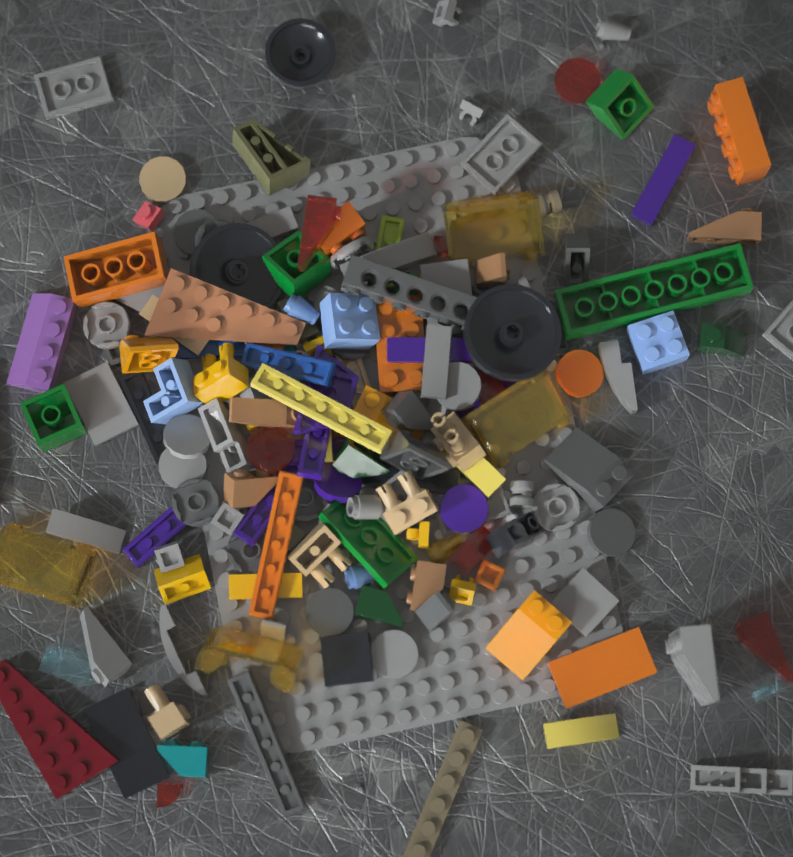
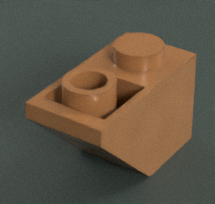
M498 253L475 261L476 288L491 289L496 286L505 285L506 280H510V260H505V253Z
M257 467L256 470L249 471L246 469H234V472L224 473L223 501L232 508L256 506L275 486L279 476L268 467Z
M418 560L417 566H412L410 580L414 581L413 590H408L406 604L411 605L410 611L415 612L437 591L443 592L447 565Z

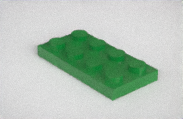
M336 500L322 511L318 517L384 589L418 561L419 558L397 534L394 535L390 526L381 517L379 519L356 520L348 516L346 510L347 503H339V500Z

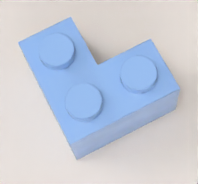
M170 358L153 369L161 391L143 401L151 423L167 424L173 417L187 414L204 404V402L193 396L194 375L188 360Z

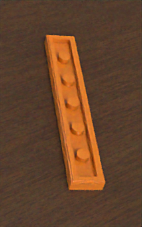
M285 471L279 472L248 615L273 620L304 479L303 477H298L297 474Z

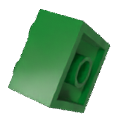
M615 69L586 100V104L596 118L623 140L655 107L635 76L619 69Z
M299 230L262 256L278 287L289 297L292 293L302 297L331 276L330 258Z
M65 384L19 403L36 443L43 453L87 434Z

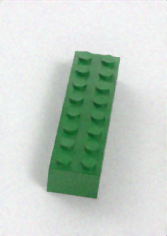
M741 243L557 289L553 297L565 339L570 341L625 327L672 310L677 314L748 296L754 287Z

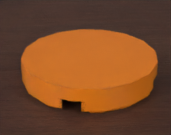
M573 350L566 353L557 364L556 380L568 395L587 397L596 392L602 384L604 378L603 367L599 359L591 352Z

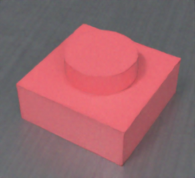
M145 201L132 220L137 225L153 232L166 213L161 208Z

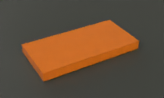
M639 627L547 663L565 709L658 673Z

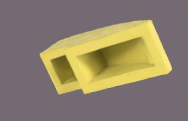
M446 449L441 451L445 456L448 454ZM484 457L465 472L458 465L456 466L488 498L506 481Z
M615 713L543 724L547 749L620 738Z

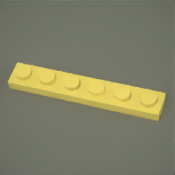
M262 363L251 381V387L381 454L392 435V430Z

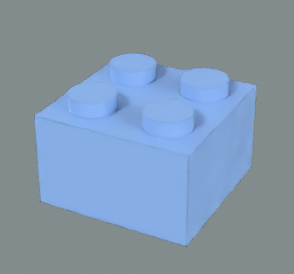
M329 293L319 303L325 349L369 350L380 340L376 303L368 299L369 296L363 294L355 296L349 293Z
M673 310L627 326L625 333L641 376L688 359L690 354Z

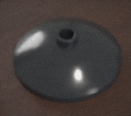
M305 18L291 19L277 26L270 34L265 47L266 62L271 73L281 82L295 87L310 86L325 78L333 67L336 55L334 40L328 30L320 23ZM303 55L305 56V59L303 61L297 60V57Z

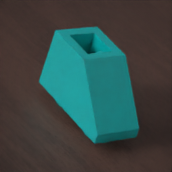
M164 740V745H157L159 753L180 776L208 778L209 748L203 747L204 742H189V746H179V741Z

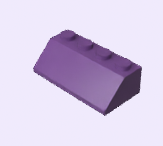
M52 293L32 294L7 385L44 393L56 387L79 307L72 302V298Z

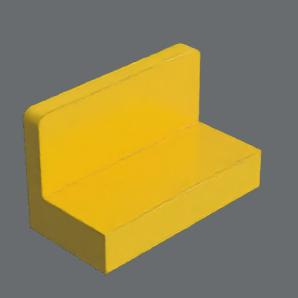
M200 554L185 558V566L164 573L161 572L160 568L154 570L157 585L165 604L211 589Z

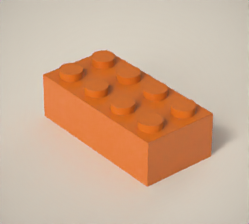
M743 77L715 84L709 101H707L709 113L711 115L714 114L716 120L714 127L717 136H721L723 142L721 145L723 156L728 158L730 163L728 167L730 178L735 180L737 186L764 179L771 167V162Z
M156 232L63 256L72 302L81 308L164 286L169 274L163 240Z
M409 295L413 302L421 301L420 295ZM384 301L382 304L376 303L380 340L376 343L379 391L389 397H394L401 391H413L414 394L421 393L423 363H387L386 339L387 337H424L423 319L415 316L413 311L407 309L405 311L396 310L391 307L392 304Z

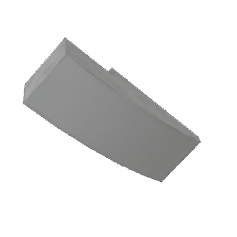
M618 340L599 342L597 349L600 363L612 391L630 414H636L638 407L632 364L621 362Z
M215 398L198 408L214 452L220 453L227 472H234V469L249 470L257 465L242 432L236 423L229 422V411L219 398Z
M54 508L52 509L46 532L50 535L120 554L127 532Z

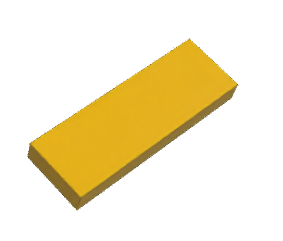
M283 573L278 599L303 598L302 573ZM257 574L229 575V600L252 599Z

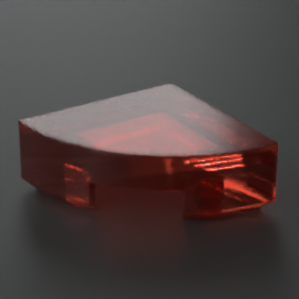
M443 234L434 235L433 241L438 253L437 257L439 259L447 257L448 250Z
M157 783L156 808H163L172 804L181 794L183 784Z

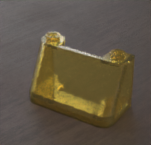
M533 191L441 204L449 261L468 259L469 266L473 264V261L498 253H505V256L520 254L521 257H525V260L528 261L537 260L541 255H545L540 203L538 196Z
M546 368L542 373L531 379L516 382L477 409L460 418V420L487 454L484 458L493 467L497 466L500 469L511 462L510 456L556 426L558 429H561L571 422L569 417L572 414L550 372Z
M10 522L8 526H3L0 532V585L80 609L97 557V553L91 551L93 546L80 542L78 546L22 531L23 526Z
M217 626L210 631L197 655L194 666L196 670L212 675V672L221 665L227 666L229 656L272 666L270 680L274 687L282 690L283 693L295 695L304 661L303 650L298 645L224 626Z

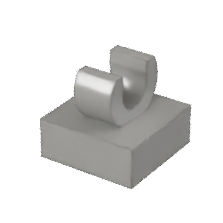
M439 1L432 23L439 27L446 24L449 26L458 25L459 21L453 18L454 14L459 15L462 13V10L456 7L457 1Z
M467 96L459 107L463 109L459 119L463 120L466 114H470L472 116L470 125L473 126L478 122V119L486 114L489 107Z
M223 502L210 523L232 537L233 531L244 518V515Z
M178 541L154 548L162 573L185 566Z

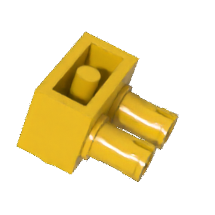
M223 343V346H219V361H217V357L213 354H206L205 357L201 358L202 372L193 377V396L205 404L215 398H219L224 403L249 387L248 368L234 359V345L231 343Z

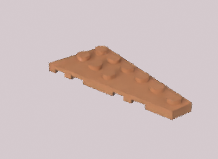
M171 268L144 336L298 345L306 322Z

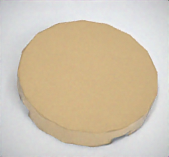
M164 156L149 160L143 166L139 178L143 193L149 200L156 203H167L180 197L186 188L187 181L183 166L177 160Z

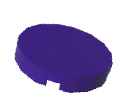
M333 462L324 464L321 480L314 479V488L321 497L333 502V499L339 500V503H347L348 498L359 495L363 485L362 477L351 478L347 474L340 473L333 466Z
M467 484L455 485L447 490L441 499L439 507L441 518L445 525L453 531L460 533L473 532L481 527L488 513V504L483 493L476 487Z

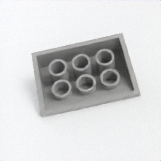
M710 624L679 627L669 634L668 639L665 640L666 654H670L671 661L701 706L720 701Z

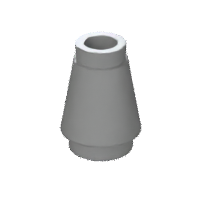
M605 17V19L599 18L595 36L600 37V40H629L631 27L608 17Z

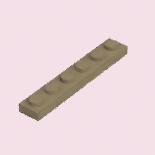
M460 720L403 857H430L483 729Z

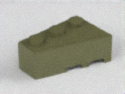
M251 119L233 128L232 145L269 196L310 176L311 160L306 156H300L293 150L291 145L282 143L273 132L255 119Z

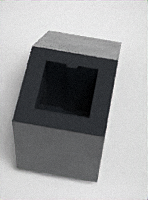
M528 512L503 524L486 536L485 540L498 559L535 538L543 531L536 518L533 517L531 512Z

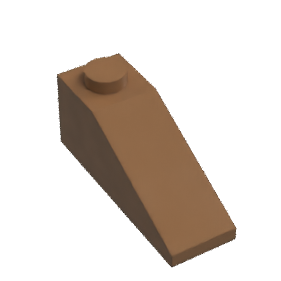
M752 208L741 209V211L732 213L689 232L687 243L726 245L741 243V245L758 246L761 241L762 212H755V209Z
M231 397L229 422L291 431L294 430L299 411L275 399Z

